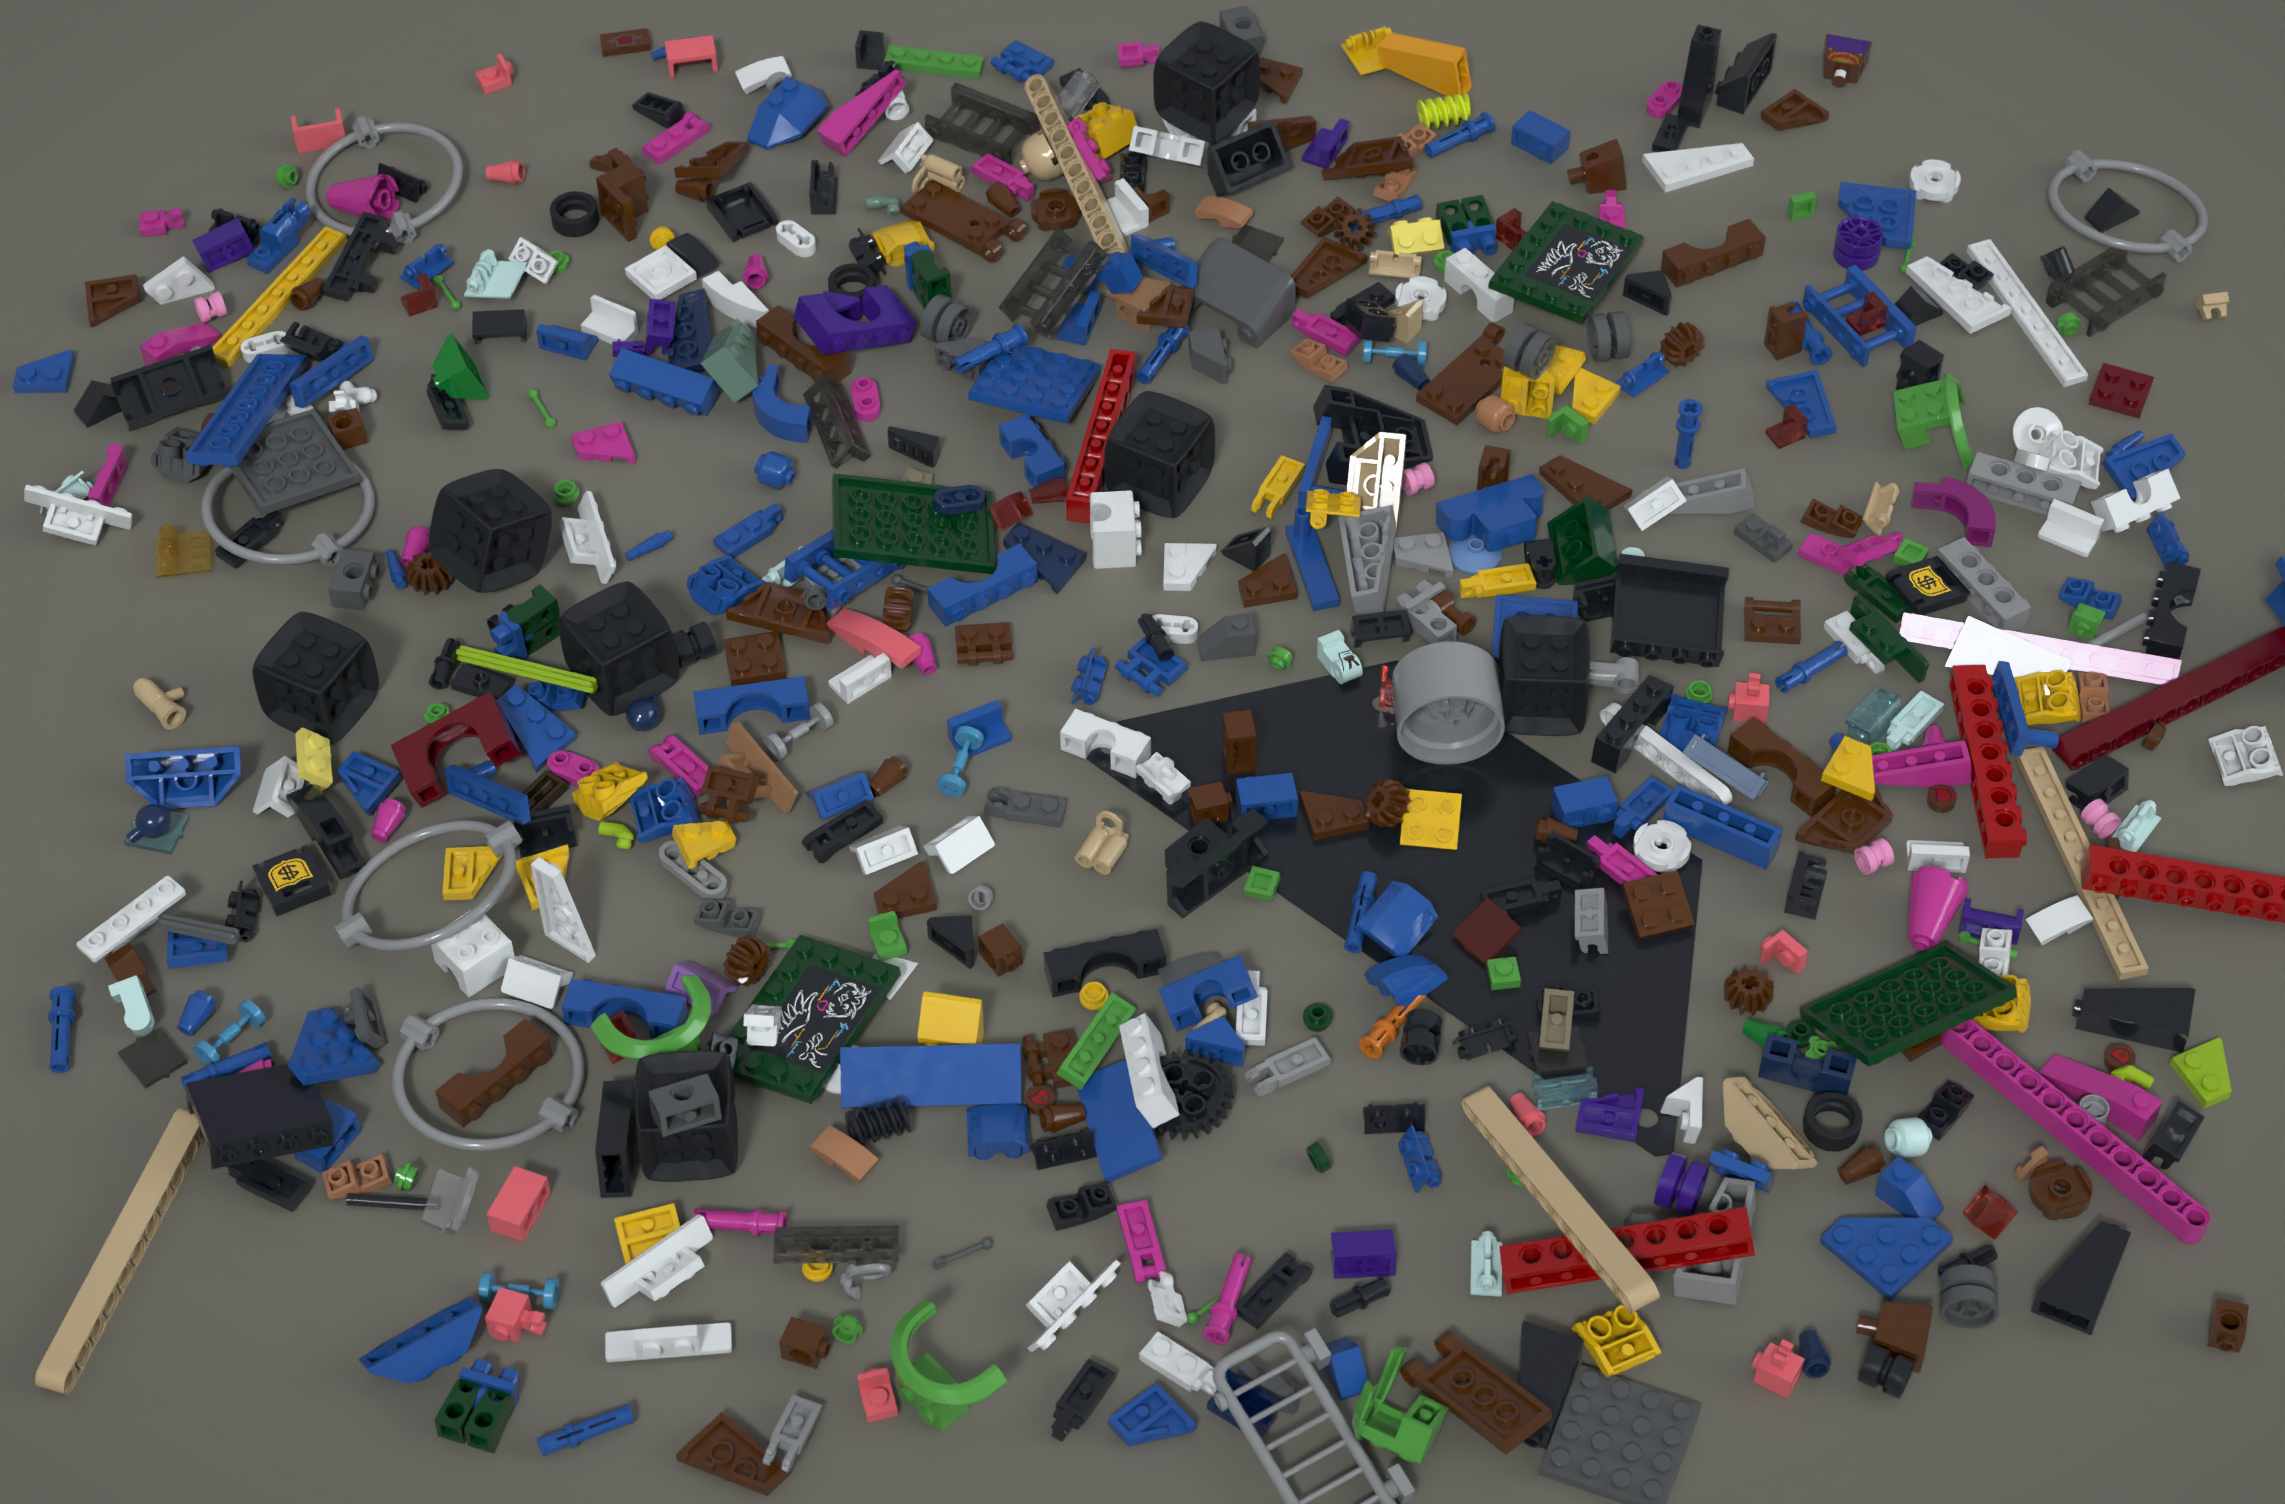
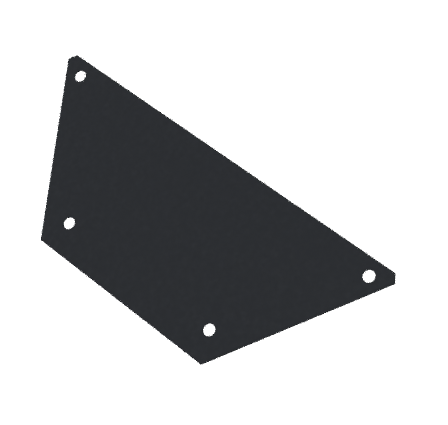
M1398 660L1362 668L1363 674L1361 677L1343 684L1338 683L1331 675L1116 722L1120 726L1142 732L1146 736L1151 737V756L1158 752L1163 758L1169 757L1174 761V767L1191 782L1190 788L1222 781L1225 792H1230L1233 808L1229 809V821L1215 823V825L1229 837L1232 836L1231 824L1239 816L1236 800V779L1249 776L1257 777L1293 773L1298 797L1297 817L1267 820L1268 826L1258 833V838L1268 851L1269 856L1255 867L1280 872L1281 879L1276 890L1278 894L1346 940L1353 910L1352 897L1357 892L1361 872L1369 871L1377 875L1378 879L1373 894L1375 902L1392 881L1410 885L1432 903L1438 918L1408 955L1418 954L1424 956L1442 969L1448 977V980L1426 994V997L1470 1028L1475 1027L1476 1032L1486 1029L1487 1023L1503 1018L1504 1023L1513 1020V1024L1508 1027L1509 1032H1515L1517 1042L1513 1043L1512 1047L1502 1050L1579 1104L1584 1099L1602 1098L1612 1093H1618V1096L1634 1093L1636 1088H1645L1641 1109L1654 1111L1658 1116V1122L1652 1127L1638 1125L1635 1143L1655 1157L1669 1155L1674 1152L1677 1116L1662 1114L1661 1109L1666 1097L1679 1089L1681 1085L1702 859L1690 852L1689 859L1685 865L1677 869L1695 922L1693 928L1639 941L1621 889L1622 885L1599 868L1598 878L1589 889L1604 888L1608 904V954H1600L1595 944L1588 945V953L1582 952L1579 940H1575V891L1560 884L1562 887L1561 899L1552 901L1547 906L1488 920L1479 898L1481 890L1535 878L1536 881H1542L1543 883L1554 881L1534 869L1540 846L1546 847V844H1540L1539 840L1534 839L1536 824L1539 817L1546 818L1548 816L1557 820L1551 806L1553 787L1576 783L1581 780L1505 731L1501 741L1494 749L1468 762L1445 765L1433 764L1409 755L1401 747L1397 738L1395 707L1393 706L1388 711H1379L1372 705V701L1378 696H1388L1394 701L1392 675L1399 662ZM1251 710L1256 731V771L1228 775L1222 751L1223 713ZM1100 747L1089 753L1086 758L1089 762L1189 831L1195 826L1188 806L1189 788L1182 792V797L1169 805L1163 800V796L1156 789L1150 788L1144 783V779L1139 774L1137 778H1133L1112 770L1110 754L1102 752ZM1380 779L1398 781L1406 789L1462 794L1457 850L1400 845L1402 822H1398L1395 828L1374 825L1369 820V829L1314 840L1299 799V794L1301 791L1361 800L1364 804L1368 799L1365 794H1370L1371 785H1377ZM1617 819L1606 823L1582 826L1577 828L1578 835L1575 844L1586 850L1587 841L1595 835L1607 845L1609 843L1613 845L1618 843L1634 856L1633 842L1637 830L1631 828L1629 833L1621 839L1612 833L1615 826L1614 822ZM1662 843L1660 846H1655L1659 849H1666L1667 844ZM1654 871L1658 875L1663 874L1662 872ZM1364 935L1361 952L1377 963L1395 958L1369 936ZM1516 957L1521 978L1520 987L1491 990L1486 968L1487 960ZM1567 984L1568 991L1598 987L1601 1018L1572 1019L1569 1052L1539 1049L1542 1015L1538 1013L1537 987Z

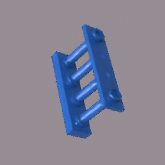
M1857 265L1847 268L1844 284L1819 294L1810 284L1805 286L1802 304L1806 311L1810 312L1845 348L1851 358L1856 360L1862 367L1867 366L1870 350L1895 340L1904 349L1914 344L1917 327ZM1846 293L1852 294L1857 299L1835 310L1827 303ZM1863 308L1872 315L1852 325H1848L1842 318ZM1878 324L1887 330V332L1867 341H1864L1857 334Z
M832 530L785 557L784 579L793 583L801 577H807L815 584L823 586L828 591L826 608L831 611L897 569H901L904 565L853 559L862 566L853 572L834 559ZM826 565L843 577V579L834 584L815 569Z

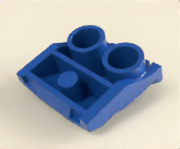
M727 555L711 560L706 565H701L699 571L688 576L686 586L692 600L708 613L714 615L724 613L731 606L734 607L742 603L744 597L756 592L758 587L766 582L758 579L734 561L732 556Z
M1673 694L1660 736L1682 753L1695 734L1700 737L1703 733L1707 734L1706 741L1716 747L1728 707H1719Z
M682 777L675 780L667 778L660 783L650 784L636 791L627 799L633 809L638 830L636 837L640 843L650 842L656 838L672 834L673 825L699 823L700 821L695 798Z
M1392 881L1354 928L1358 932L1361 930L1397 958L1406 956L1413 950L1437 920L1438 915L1432 903L1410 885Z
M1418 954L1387 960L1367 969L1364 973L1367 982L1378 987L1382 996H1391L1397 1006L1409 1005L1418 995H1426L1448 980L1446 973L1442 969Z
M1001 1104L982 1105L967 1109L968 1157L974 1156L979 1160H987L993 1157L995 1153H1003L1008 1158H1019L1023 1154H1029L1027 1106Z

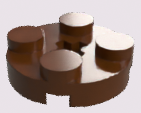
M1062 188L1046 189L1039 193L1038 198L1035 200L1033 198L1031 201V217L1038 224L1040 230L1072 229L1077 226L1081 209L1075 196L1067 194V190Z
M2050 1161L2036 1169L2030 1181L2029 1195L2033 1204L2043 1212L2045 1218L2049 1220H2058L2059 1218L2070 1219L2079 1216L2088 1209L2093 1187L2088 1175L2076 1166L2074 1169L2070 1166H2065L2066 1162ZM2059 1185L2061 1189L2066 1188L2068 1191L2065 1194H2059L2055 1191V1186Z

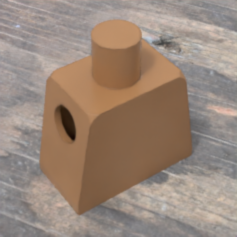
M1143 277L1132 293L1111 294L1108 288L1106 297L1116 300V315L1150 332L1154 325L1137 324L1136 315L1139 311L1145 312L1150 307L1149 302L1159 296L1161 291L1168 285H1171V283Z

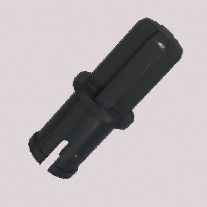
M1142 614L1138 619V624L1146 636V643L1152 646L1159 661H1168L1174 656L1175 652L1165 638L1166 632L1164 629L1159 628L1152 614Z
M448 638L441 655L435 658V668L429 679L431 687L438 690L446 688L449 675L456 668L454 660L457 655L456 651L460 647L458 640Z
M1992 1244L1984 1245L1968 1254L1963 1252L1959 1254V1258L1938 1268L1939 1278L1944 1271L1954 1266L1978 1265L1983 1267L1998 1258V1254Z
M1379 1277L1377 1280L1362 1287L1354 1286L1351 1292L1329 1303L1331 1312L1337 1318H1340L1359 1308L1364 1310L1368 1307V1304L1389 1296L1390 1288L1383 1277Z

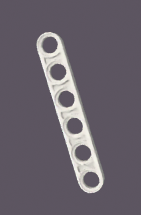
M1612 702L1600 711V718L1605 726L1622 706ZM1647 725L1644 727L1633 746L1634 749L1684 787L1725 805L1732 802V794L1726 785Z

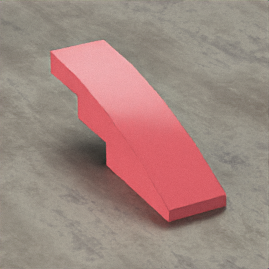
M844 608L825 623L826 628L863 655L870 652L877 657L884 653L890 658L891 662L901 669L921 654V646L886 624L859 612Z

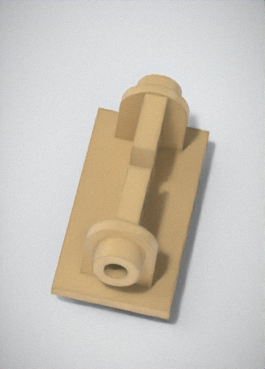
M1376 249V252L1371 251L1369 274L1399 278L1420 276L1422 256H1417V253L1399 252L1398 258L1394 257V252Z
M1877 481L1874 482L1862 518L1865 524L1878 536L1881 535L1882 529L1890 523V516L1893 510L1892 504L1895 503L1900 492L1895 483H1889L1881 487Z

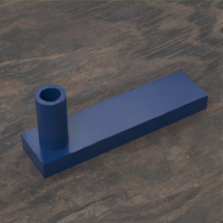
M1140 233L1131 235V253L1137 263L1187 288L1197 287L1198 262L1175 251V241L1172 237L1152 240Z
M360 335L350 343L342 341L344 344L340 350L289 383L295 406L299 408L306 407L373 361L369 338Z
M1321 417L1298 490V506H1306L1307 491L1324 489L1334 494L1344 492V490L1316 485L1331 439V417Z
M1300 505L1295 508L1294 524L1285 526V534L1312 610L1318 611L1339 607L1340 599L1315 529L1310 524L1311 512H1306V506Z
M1998 661L1992 676L1993 694L1998 700V711L2002 719L2010 754L2022 756L2026 745L2055 749L2059 741L2058 732L2028 728L2010 663Z
M486 760L468 770L454 764L445 768L448 794L521 825L531 821L527 795L488 779L496 774V768L490 760Z

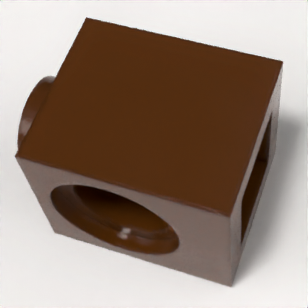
M357 407L326 416L329 425L327 428L343 450L368 443L365 426Z
M1222 781L1189 788L1188 806L1195 826L1206 817L1214 824L1229 821V809L1233 808L1230 792H1225Z
M1003 923L978 936L979 954L998 977L1016 970L1023 964L1022 946Z
M2217 1298L2211 1312L2207 1346L2218 1348L2224 1352L2233 1351L2239 1353L2246 1337L2249 1305Z
M791 1316L779 1342L781 1358L817 1369L821 1358L825 1359L831 1346V1341L827 1337L826 1327Z

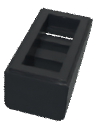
M650 92L644 94L632 105L633 110L667 129L681 121L686 114L682 102Z
M892 426L888 427V444L890 449L926 466L935 468L940 457L939 437Z

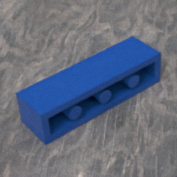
M621 348L609 373L614 387L624 393L632 391L643 399L651 400L653 398L659 400L667 407L674 408L677 406L695 416L698 414L708 416L720 391L712 377Z
M1679 784L1665 804L1663 820L1680 825L1687 832V836L1762 869L1767 870L1779 850L1782 834L1781 828Z

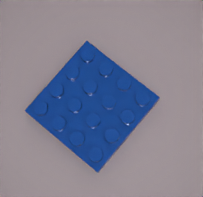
M1018 345L1012 348L1006 355L998 354L992 357L969 389L968 400L1067 424L1101 374L1102 364L1094 363L1088 359L1069 357L1064 353L1044 351L1039 347L1032 348Z

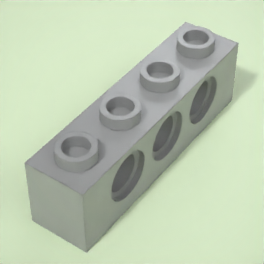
M1977 452L1967 478V484L1976 488L1986 498L2048 515L2050 505L2054 499L2074 507L2081 481L1981 452Z
M1965 537L1938 549L1937 556L1970 591L1966 602L1988 625L2010 631H2016L2027 625L2031 611L2028 601L2016 592L2011 583L2005 580L1996 571L1993 564L1989 563Z

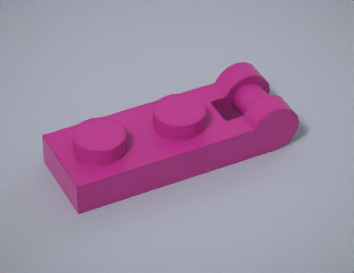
M689 111L683 116L681 121L644 144L642 152L660 165L704 136L709 131L710 125L703 119L699 120L696 114Z
M117 443L107 447L108 458L103 468L99 469L97 480L88 492V500L97 501L109 507L128 467L126 459L123 457L122 446Z
M668 735L659 746L655 744L648 749L651 759L656 763L659 762L676 779L682 777L696 797L703 794L701 790L708 765L674 735Z
M1147 1200L1116 1206L1135 1283L1145 1282L1146 1278L1151 1277L1161 1279L1159 1272H1166ZM1152 1259L1153 1265H1142L1141 1261Z

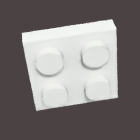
M666 245L625 268L626 276L651 299L662 300L697 279L696 271Z

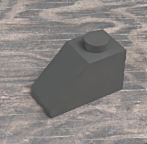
M1252 613L1224 616L1197 637V644L1201 661L1255 656L1256 632Z

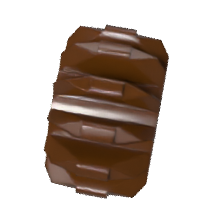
M1348 208V217L1340 213L1338 215L1340 221L1334 222L1333 226L1338 230L1333 235L1335 238L1342 237L1338 243L1344 245L1347 242V247L1352 248V245H1356L1357 250L1361 251V242L1369 246L1371 244L1369 238L1375 237L1376 232L1371 229L1376 224L1374 221H1369L1370 213L1362 217L1361 208L1357 209V214H1353L1352 209ZM1353 225L1358 226L1356 234L1351 233Z
M1680 322L1676 327L1672 326L1671 331L1665 333V339L1660 342L1662 346L1660 352L1666 360L1676 367L1679 365L1684 367L1689 361L1693 362L1694 358L1700 355L1699 351L1704 348L1703 341L1705 338L1693 324Z
M423 550L421 556L413 555V560L408 562L407 579L415 589V592L422 591L425 596L429 592H434L437 595L439 589L447 590V585L452 583L453 576L434 559L431 553L427 554Z
M904 586L888 587L884 599L883 623L898 632H907L911 625L913 592L911 588H904Z
M1380 779L1377 785H1371L1370 794H1365L1368 797L1367 802L1363 804L1367 809L1365 816L1374 825L1395 828L1398 822L1403 823V815L1409 813L1407 806L1412 802L1408 798L1410 791L1398 781Z
M747 934L744 937H739L736 944H732L730 951L726 953L727 959L723 962L725 967L724 974L737 984L746 987L757 983L758 978L763 977L764 970L768 968L767 963L771 959L769 954L770 947L755 936Z
M1745 965L1741 972L1733 970L1730 977H1727L1724 983V1001L1729 1002L1730 1010L1739 1009L1740 1015L1746 1011L1753 1017L1757 1011L1765 1012L1774 997L1773 981L1768 980L1767 972L1759 974L1757 967L1753 971H1749Z

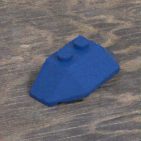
M786 77L759 105L747 141L769 150L774 148V145L785 144L802 137L829 109L823 90L803 81Z
M240 746L125 754L126 783L150 803L161 805L168 809L217 806L242 775Z
M469 1296L460 1303L453 1304L380 1344L368 1354L360 1357V1364L373 1375L409 1384L423 1381L431 1375V1372L442 1366H449L455 1363L461 1355L467 1353L482 1314V1308Z

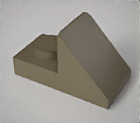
M1545 988L1539 1049L1569 1052L1575 991Z

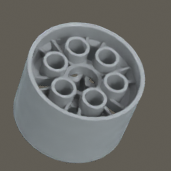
M1438 642L1417 648L1398 662L1392 675L1397 738L1401 747L1409 755L1433 764H1459L1477 759L1498 745L1505 731L1499 670L1496 661L1488 652L1468 643Z

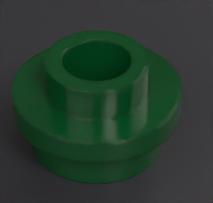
M1319 1003L1311 1004L1303 1012V1021L1311 1031H1324L1332 1022V1011L1326 1005Z
M1803 1020L1792 1021L1785 1030L1789 1033L1790 1039L1798 1041L1797 1049L1808 1047L1810 1045L1808 1042L1810 1037L1815 1036L1814 1027Z

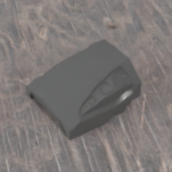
M180 427L174 428L159 442L158 448L151 454V465L163 477L186 483L200 476L201 471L207 466L187 464L185 453L200 433L184 430Z

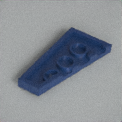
M703 288L679 294L675 313L676 324L673 332V342L668 351L669 364L693 372L706 370L701 365V362L713 340L707 297Z

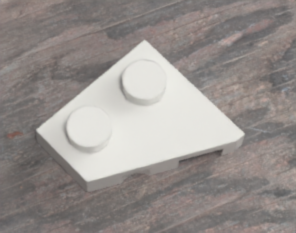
M184 256L143 284L145 292L161 305L216 289L213 281Z
M1165 543L1163 591H1191L1197 582V578L1206 570L1207 562L1211 557H1215L1217 544Z

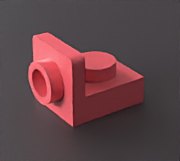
M501 53L496 55V66L475 72L476 80L484 94L512 86L511 75L514 74L510 61H505Z
M1783 929L1775 936H1768L1761 944L1760 962L1764 965L1776 956L1783 966L1789 967L1796 974L1805 968L1808 950Z
M873 1368L858 1374V1390L867 1423L897 1416L898 1408L891 1387L888 1368Z

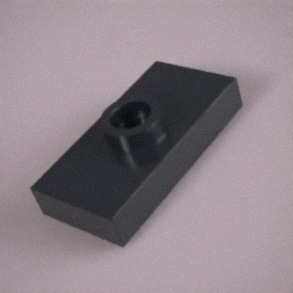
M1666 113L1652 144V151L1666 152L1678 150L1689 127L1690 119Z
M462 664L450 685L452 690L475 697L491 692L497 700L512 688L513 680L510 677Z

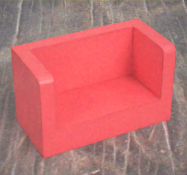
M713 35L664 41L670 78L675 77L673 65L711 61L713 72H718Z
M335 108L337 121L298 127L296 117L290 116L298 154L327 149L345 136L340 108Z
M514 1166L486 1214L490 1230L524 1242L551 1195L548 1177Z

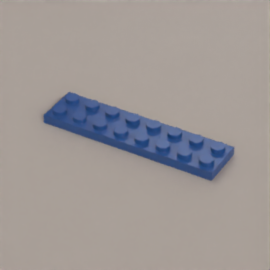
M257 354L185 453L187 464H198L199 466L216 464L225 467L238 465L291 390L289 383L300 377L307 367V355Z

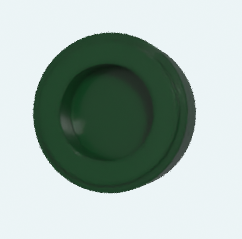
M1318 1142L1309 1145L1306 1153L1316 1171L1322 1174L1331 1169L1330 1160L1322 1146Z

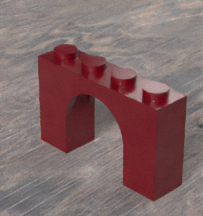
M491 692L453 710L444 717L429 723L420 730L403 737L391 745L408 790L421 808L447 795L438 774L437 764L444 749L452 742L464 737L479 738L486 755L496 767L521 755L503 709Z

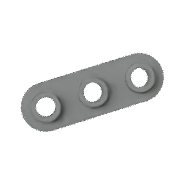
M675 840L668 841L660 847L659 859L661 865L699 896L708 899H722L727 894L726 877L707 861L701 859L697 862L695 868L688 869Z

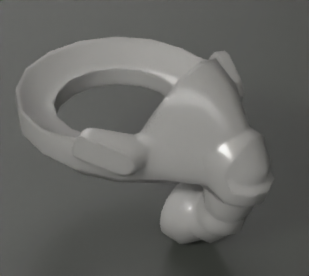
M851 1260L840 1276V1283L849 1297L860 1299L861 1289L859 1286H853V1282L874 1281L886 1278L891 1274V1266L886 1264L859 1266L854 1260Z

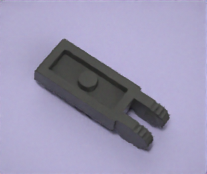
M990 788L988 790L987 797L989 802L985 803L984 812L989 816L1005 818V820L1053 827L1062 826L1066 809V798L1013 791L1008 792L1004 788Z

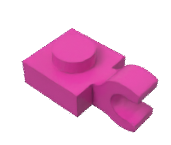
M1142 42L1118 44L1119 66L1132 67L1144 65L1143 60L1150 64H1155L1160 55L1158 54L1160 53L1159 44H1151L1149 46H1142Z
M173 208L167 214L165 210L140 213L139 231L141 236L167 234V229L169 228L180 229L185 227V219L181 218V208Z

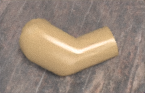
M1218 1002L1211 1003L1206 1010L1208 1015L1196 1024L1192 1030L1222 1016L1226 1018V1008Z

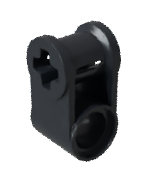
M2065 246L2040 256L2048 276H2051L2053 280L2062 278L2075 271Z
M1552 539L1524 541L1525 562L1531 567L1537 583L1536 588L1547 589L1555 584L1554 569L1556 567Z

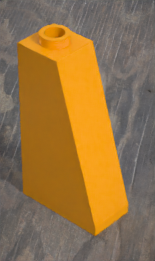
M1391 32L1377 46V53L1382 67L1440 94L1451 96L1453 99L1454 95L1459 94L1462 97L1464 93H1468L1472 88L1466 48Z

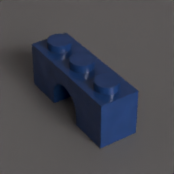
M1768 1034L1758 1077L1820 1094L1838 1092L1848 1096L1857 1060L1856 1057L1851 1054L1827 1049L1824 1058L1810 1059L1798 1051L1797 1040Z

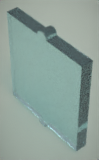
M170 812L171 826L162 837L151 839L143 836L134 844L126 837L124 843L126 846L172 855L179 839L184 837L183 831L190 820L189 815ZM131 822V829L129 832H131L134 828L137 827L135 822Z

